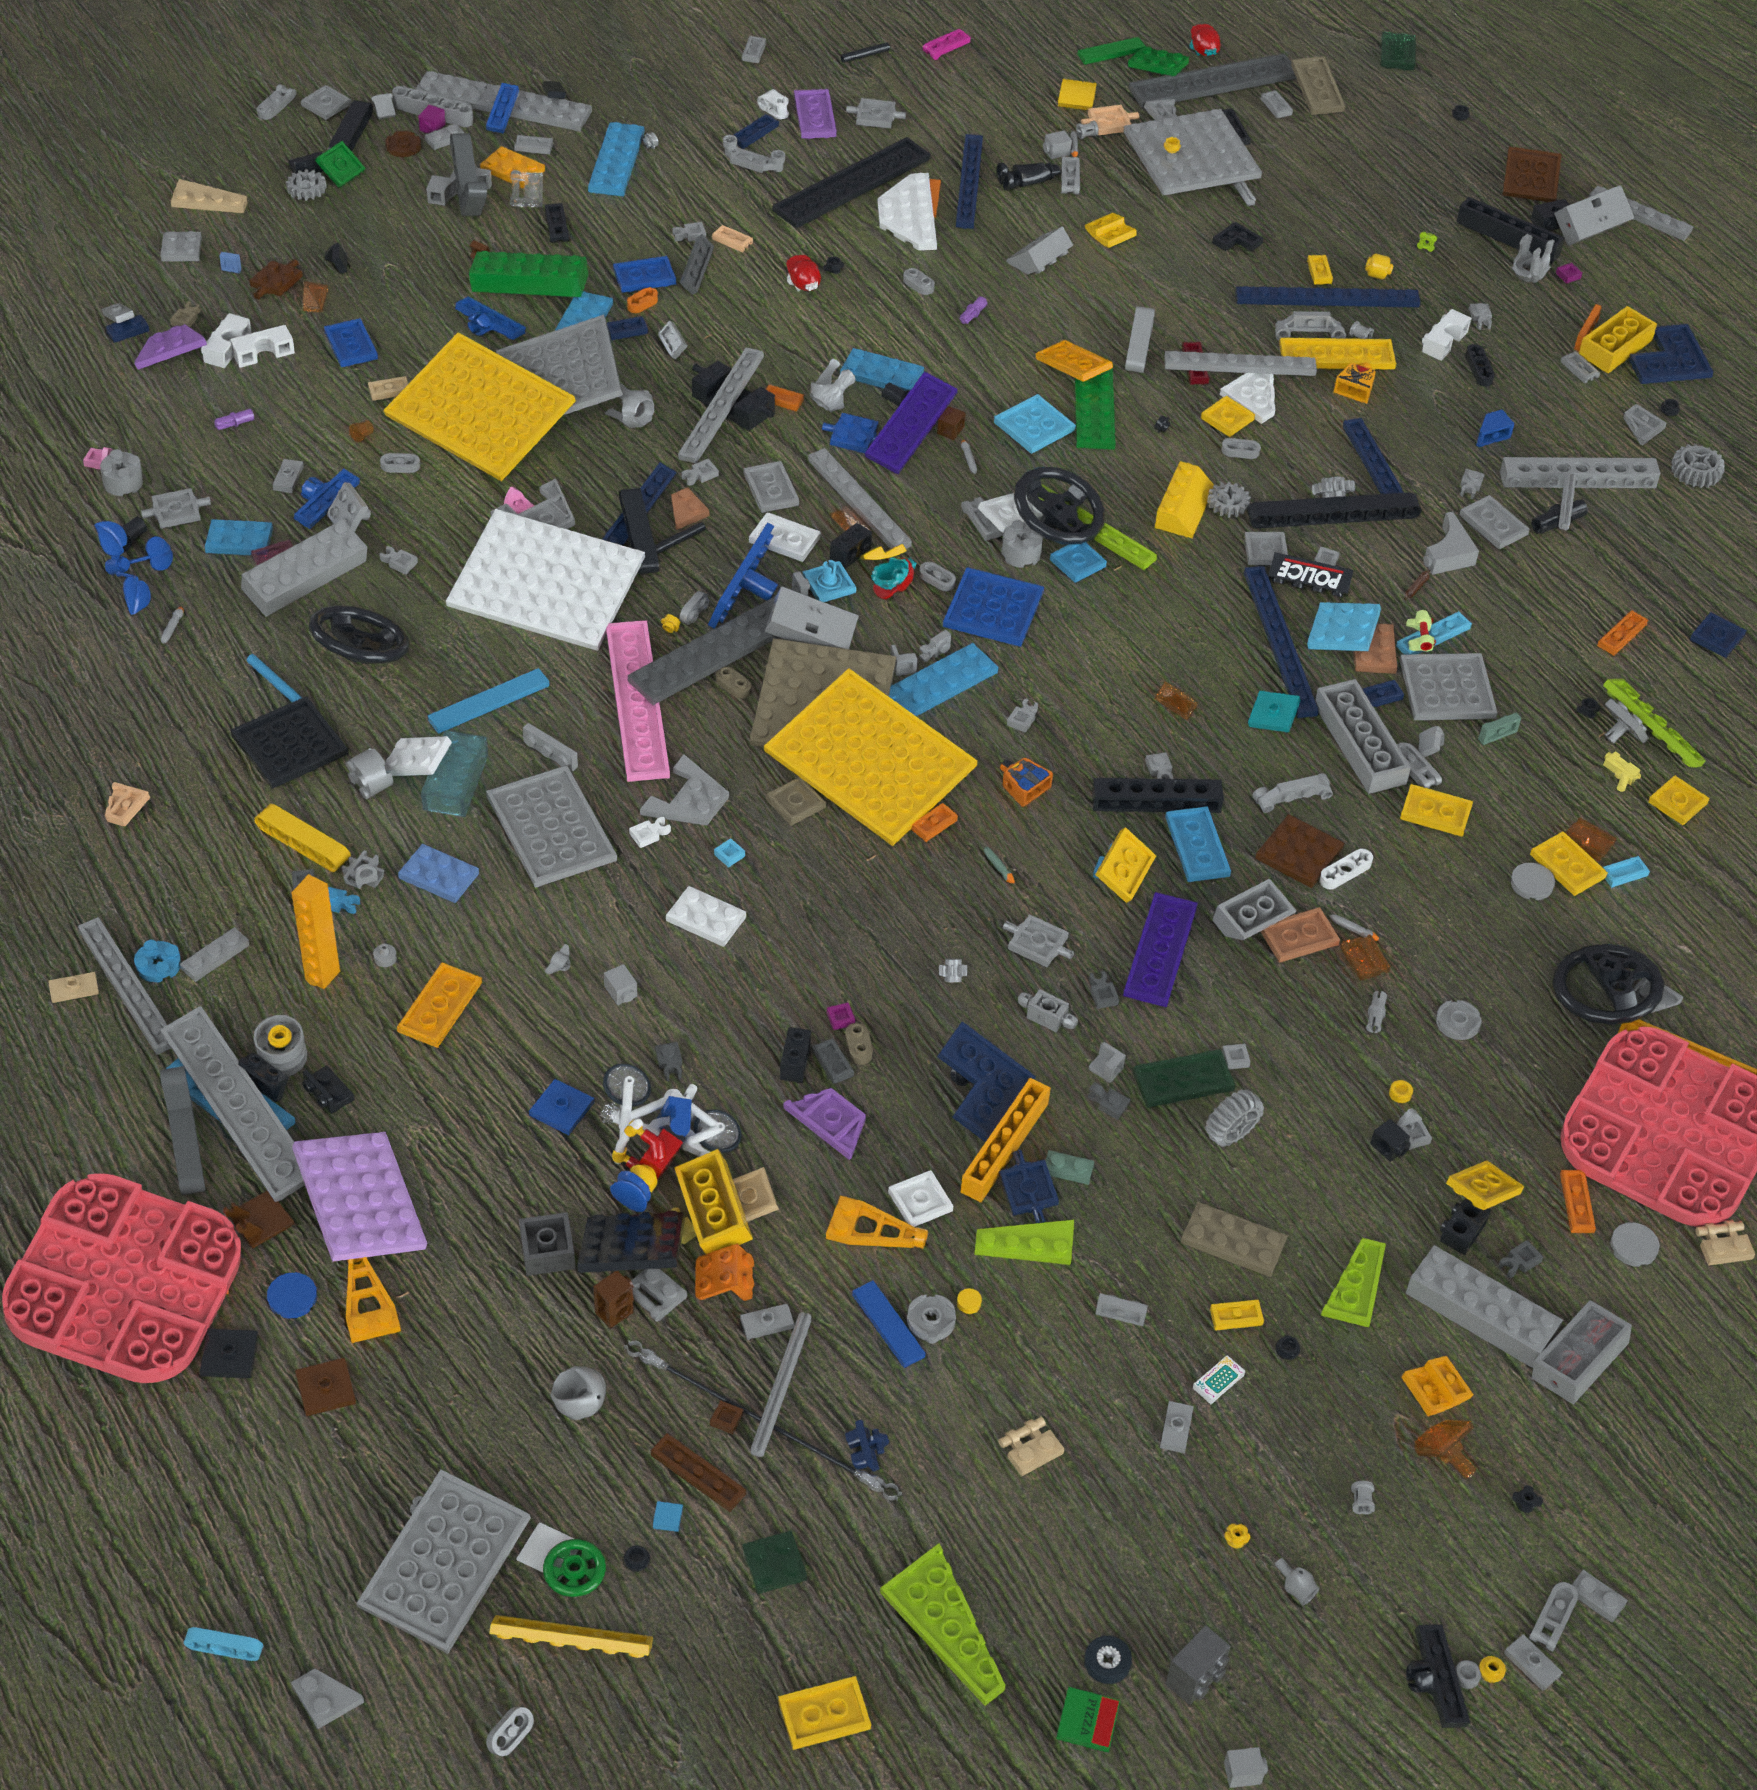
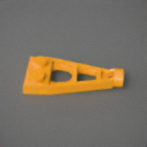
M841 1195L826 1232V1239L848 1245L918 1247L924 1249L928 1236V1230L916 1228L864 1201ZM866 1216L877 1223L875 1231L873 1233L856 1232L855 1227L859 1217ZM890 1225L899 1229V1236L897 1238L881 1236L883 1226Z
M367 1257L348 1259L346 1322L351 1343L400 1332L401 1329L395 1305ZM368 1276L372 1287L356 1290L355 1279ZM374 1296L381 1308L360 1314L358 1312L359 1300Z

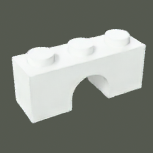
M1451 309L1447 315L1444 314L1438 324L1433 326L1429 334H1425L1422 340V344H1424L1422 352L1442 361L1450 352L1453 339L1460 341L1468 333L1471 317Z
M229 313L221 321L218 328L212 332L210 338L206 341L207 345L202 346L201 352L204 362L225 368L234 357L230 339L251 334L250 319Z
M286 325L230 339L233 355L239 368L258 363L257 354L261 351H271L276 358L295 353L293 338Z

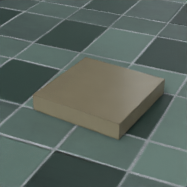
M800 777L766 794V800L790 826L826 808V802Z

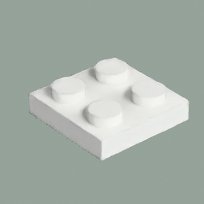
M931 1170L889 1187L888 1193L906 1222L914 1227L953 1211V1204Z

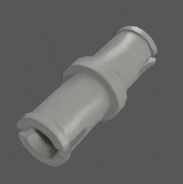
M1379 991L1373 993L1372 1004L1368 1008L1369 1019L1366 1028L1371 1033H1373L1374 1026H1376L1375 1033L1381 1031L1382 1019L1386 1015L1385 1003L1387 994L1381 991L1380 998H1378Z

